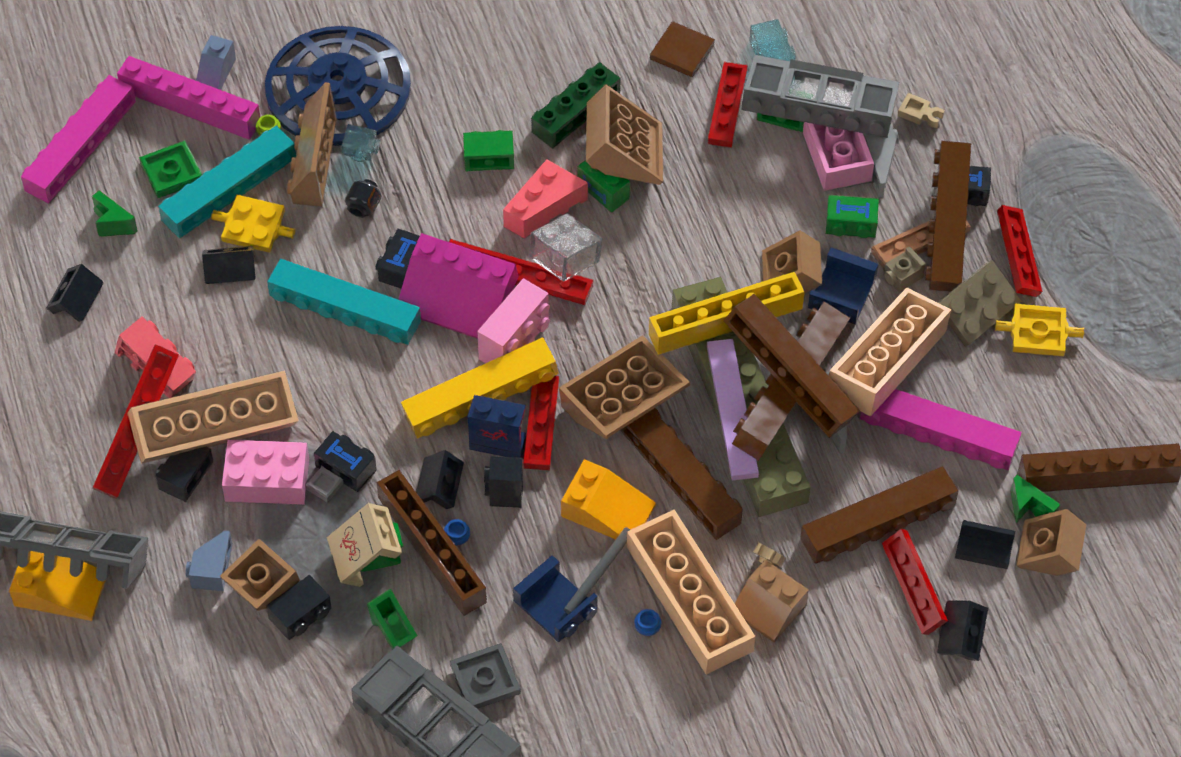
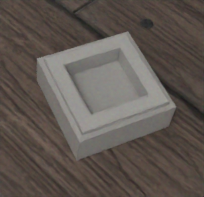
M321 467L306 484V490L328 503L343 485V479Z

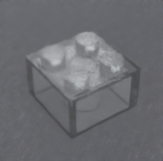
M566 213L531 232L528 256L564 282L600 262L603 238Z

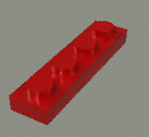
M730 62L723 63L708 136V144L732 148L748 65Z
M1001 205L997 209V214L1016 293L1038 297L1043 291L1023 209Z
M554 376L547 382H540L532 386L523 463L524 469L550 471L559 376Z
M900 529L882 542V545L921 633L929 635L948 620L908 531Z

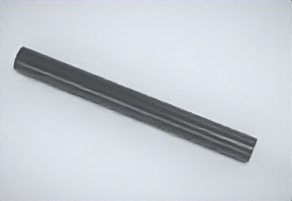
M625 527L568 602L564 608L568 615L584 601L627 543V531H630L629 528Z

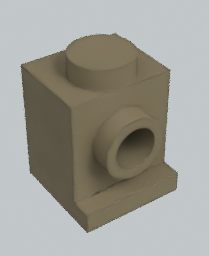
M909 246L904 253L885 264L884 278L889 285L894 286L901 292L923 278L926 263Z

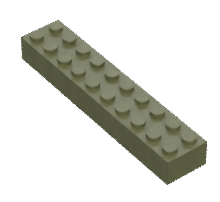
M717 277L673 289L672 309L674 310L728 293L722 278ZM733 331L688 345L720 425L721 420L707 351V342L733 339L746 409H748L751 402L758 403L754 398L762 386L768 388L755 355ZM783 423L760 460H756L759 472L758 478L743 479L758 517L809 503L811 487Z

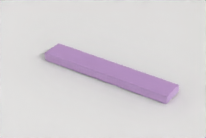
M733 339L707 342V351L731 479L733 481L758 478L759 472L756 459L731 444L737 435L733 432L741 418L745 421L747 420V417L744 416L747 409Z

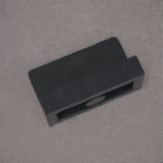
M254 246L203 250L202 260L205 283L216 284L255 280Z
M83 264L68 268L46 309L52 314L66 311L78 322L83 321L100 291L103 281Z
M447 450L425 457L416 491L424 503L432 500L447 510L453 508L464 461Z
M963 520L955 558L1008 570L1016 532L1014 530Z
M947 601L944 613L948 621L941 627L937 653L941 655H957L970 661H979L988 607L972 601Z

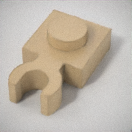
M908 93L898 110L897 116L919 125L924 120L930 127L938 128L939 120L934 117L943 119L944 110L938 107L930 108V101Z
M758 543L753 551L756 555L760 556L758 559L760 563L767 560L772 565L775 564L782 567L786 559L775 550L761 543Z

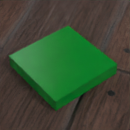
M186 141L139 157L140 164L158 199L182 190L185 185L191 184L202 176Z

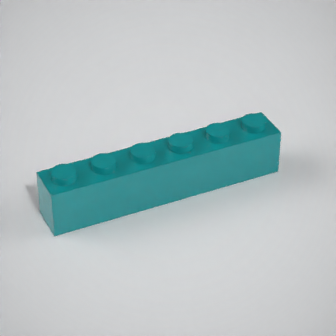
M277 126L263 132L260 137L250 144L244 145L238 152L225 158L219 165L204 172L200 178L191 184L185 185L181 191L172 197L166 198L158 206L161 221L180 239L209 219L213 210L221 211L235 201L236 195H244L292 161V157H296L295 143Z
M281 258L267 281L269 296L277 301L294 304L302 310H311L322 317L339 320L347 326L359 327L370 334L387 337L395 343L401 342L409 345L421 322L420 307Z

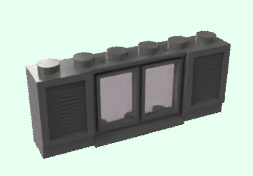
M754 55L744 87L741 110L888 138L900 82L865 76L862 72L793 59L785 61Z
M0 511V561L4 557L5 546L18 549L17 564L20 567H26L30 562L31 551L44 553L43 568L47 572L53 571L56 567L57 556L71 558L70 574L74 577L79 576L83 571V560L97 563L96 578L99 581H105L108 578L110 565L123 567L122 588H128L146 565L148 537L108 531L106 533L33 520L30 516Z
M399 646L388 652L351 689L352 704L355 709L363 715L365 713L373 718L374 724L380 730L390 732L396 743L402 748L407 746L414 752L415 757H521L520 744Z

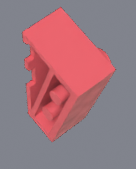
M546 160L503 209L504 227L520 237L526 238L549 224L552 218L559 214L564 215L569 212V208L579 202L582 204L587 201L588 182Z
M143 316L119 335L114 352L119 357L124 354L133 361L130 365L136 371L140 368L144 370L155 344L179 354L173 342L169 339L165 340L158 333L157 326L152 321H147ZM179 354L163 391V394L168 398H173L194 379L195 367L188 358H183Z

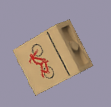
M367 503L327 537L340 583L361 587L364 583L360 571L379 555L396 558L402 553L388 507Z

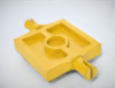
M236 195L233 206L228 213L213 210L211 220L225 223L221 235L222 242L243 247L254 246V249L270 253L273 243L279 235L293 239L296 233L295 228L282 226V219L285 213L284 205Z
M1015 304L1012 321L996 320L995 331L1011 332L1013 339L1012 352L1064 356L1068 337L1082 339L1084 337V328L1069 327L1066 320V308Z

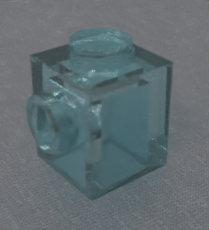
M348 124L342 143V155L349 156L357 162L371 161L373 154H378L381 140L377 139V131Z

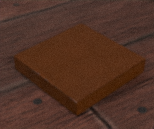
M672 21L651 51L650 60L693 78L714 46L715 39Z

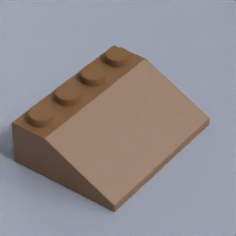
M324 83L305 104L304 114H299L298 128L301 129L300 136L296 135L295 137L297 156L292 157L291 172H294L293 180L289 179L287 185V194H291L293 204L323 207L337 120L330 83Z
M605 85L587 102L586 162L593 169H598L606 175L658 185L662 184V123L614 89Z
M642 335L559 387L561 407L578 424L607 439L689 387L690 382L662 354L658 355L655 347Z

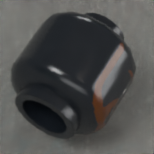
M369 179L355 181L345 197L347 210L360 218L372 215L382 198L377 184Z

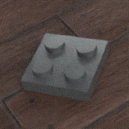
M502 643L450 660V667L463 698L477 709L521 694V688Z

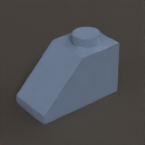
M210 35L201 53L196 81L221 90L236 60L234 42L232 40Z
M223 531L193 552L192 561L187 562L185 573L186 578L190 579L191 588L224 591L225 581L221 579L220 575L229 566L232 550L230 531Z

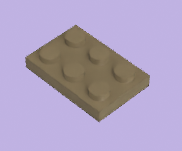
M990 260L938 303L951 309L948 324L964 346H967L1022 300L993 260Z

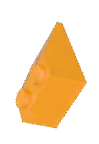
M584 459L561 500V517L616 540L625 527L632 530L646 523L656 506V502L609 469Z
M31 551L30 562L27 566H17L9 593L13 605L16 607L92 621L106 580L99 581L96 578L97 567L83 562L81 574L77 577L70 574L71 558L57 556L54 570L47 572L43 568L44 553Z

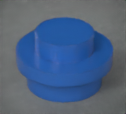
M460 519L451 520L444 527V531L454 545H462L470 537L469 526Z
M644 609L635 617V629L642 635H654L661 628V617L654 610Z

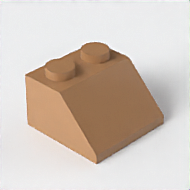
M801 230L762 250L763 281L795 272L805 293L822 285L820 242Z
M1068 509L1024 520L1016 566L1056 576L1079 571L1086 524Z
M260 539L220 575L222 580L257 611L266 609L268 604L300 582L297 572Z
M764 560L749 577L734 604L748 625L772 642H775L807 605L809 590L770 562Z

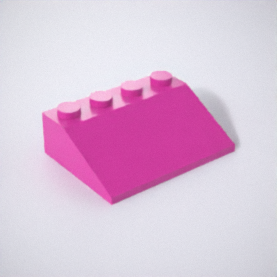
M421 233L411 255L398 300L420 307L421 320L478 339L477 331L513 291L518 279L517 267L514 263Z

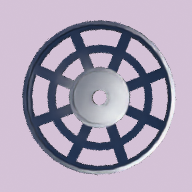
M351 26L324 27L296 37L276 54L267 70L265 79V95L269 110L279 120L280 125L294 136H300L301 129L298 128L297 123L289 119L285 114L296 105L304 111L306 104L304 100L312 94L314 95L324 83H330L334 105L351 102L355 108L335 112L337 120H346L360 115L367 127L349 133L334 134L332 146L363 142L387 130L405 110L411 91L410 71L401 52L381 35ZM346 33L345 38H330L316 43L311 39L326 34ZM356 35L373 39L389 50L377 52L369 45L355 40ZM300 43L306 47L295 56L290 66L276 67L282 57ZM330 44H342L339 52L325 54L320 47ZM356 46L370 55L358 59L349 53L351 47ZM310 52L317 58L310 67L297 66ZM397 57L403 72L402 87L388 82V69L384 60ZM377 63L381 71V80L366 76L365 67ZM294 75L308 76L309 86L297 93L294 86ZM273 76H286L287 90L291 97L280 106L276 103L272 92ZM334 76L343 77L340 81L332 80L331 78ZM366 86L377 88L375 94L366 103L359 97ZM386 91L398 95L399 99L392 110L376 122L369 110L379 103Z

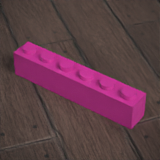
M131 56L127 57L117 72L119 80L133 86L134 94L137 98L248 140L251 139L256 131V123L260 118L259 104Z
M108 75L103 82H100L94 93L83 101L81 108L69 117L61 131L53 136L48 146L38 153L35 161L24 169L21 176L24 191L49 204L134 105L136 99L133 86L111 75Z
M897 389L888 396L871 416L863 412L860 415V419L870 425H878L891 430L893 433L904 434L915 438L919 442L930 443L939 446L945 451H953L965 455L968 459L979 460L990 464L994 468H1002L1008 471L1022 434L1020 431Z

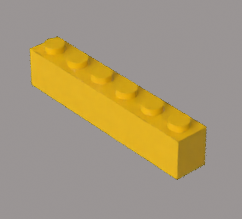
M791 272L649 317V337L657 354H663L732 332L724 322L725 318L736 305L753 294L760 299L775 317H779L803 309L805 291L796 273Z
M542 337L402 401L401 405L418 439L422 436H429L437 429L446 425H453L461 418L468 416L474 395L505 401L507 397L518 392H525L533 385L551 380L559 372L556 360Z

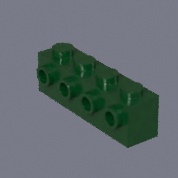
M601 62L597 63L594 67L588 68L583 76L577 81L571 82L566 90L554 96L544 108L538 109L531 117V133L553 149L587 121V102L601 88L608 85L620 94L621 78Z

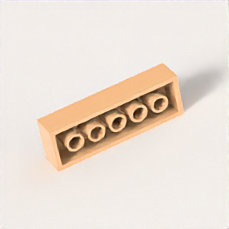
M906 288L833 366L829 372V377L861 412L871 416L946 333L951 309Z
M285 371L132 407L128 412L141 464L205 446L212 447L227 443V440H240L293 427L299 421Z
M675 510L627 531V549L706 675L754 652V633Z

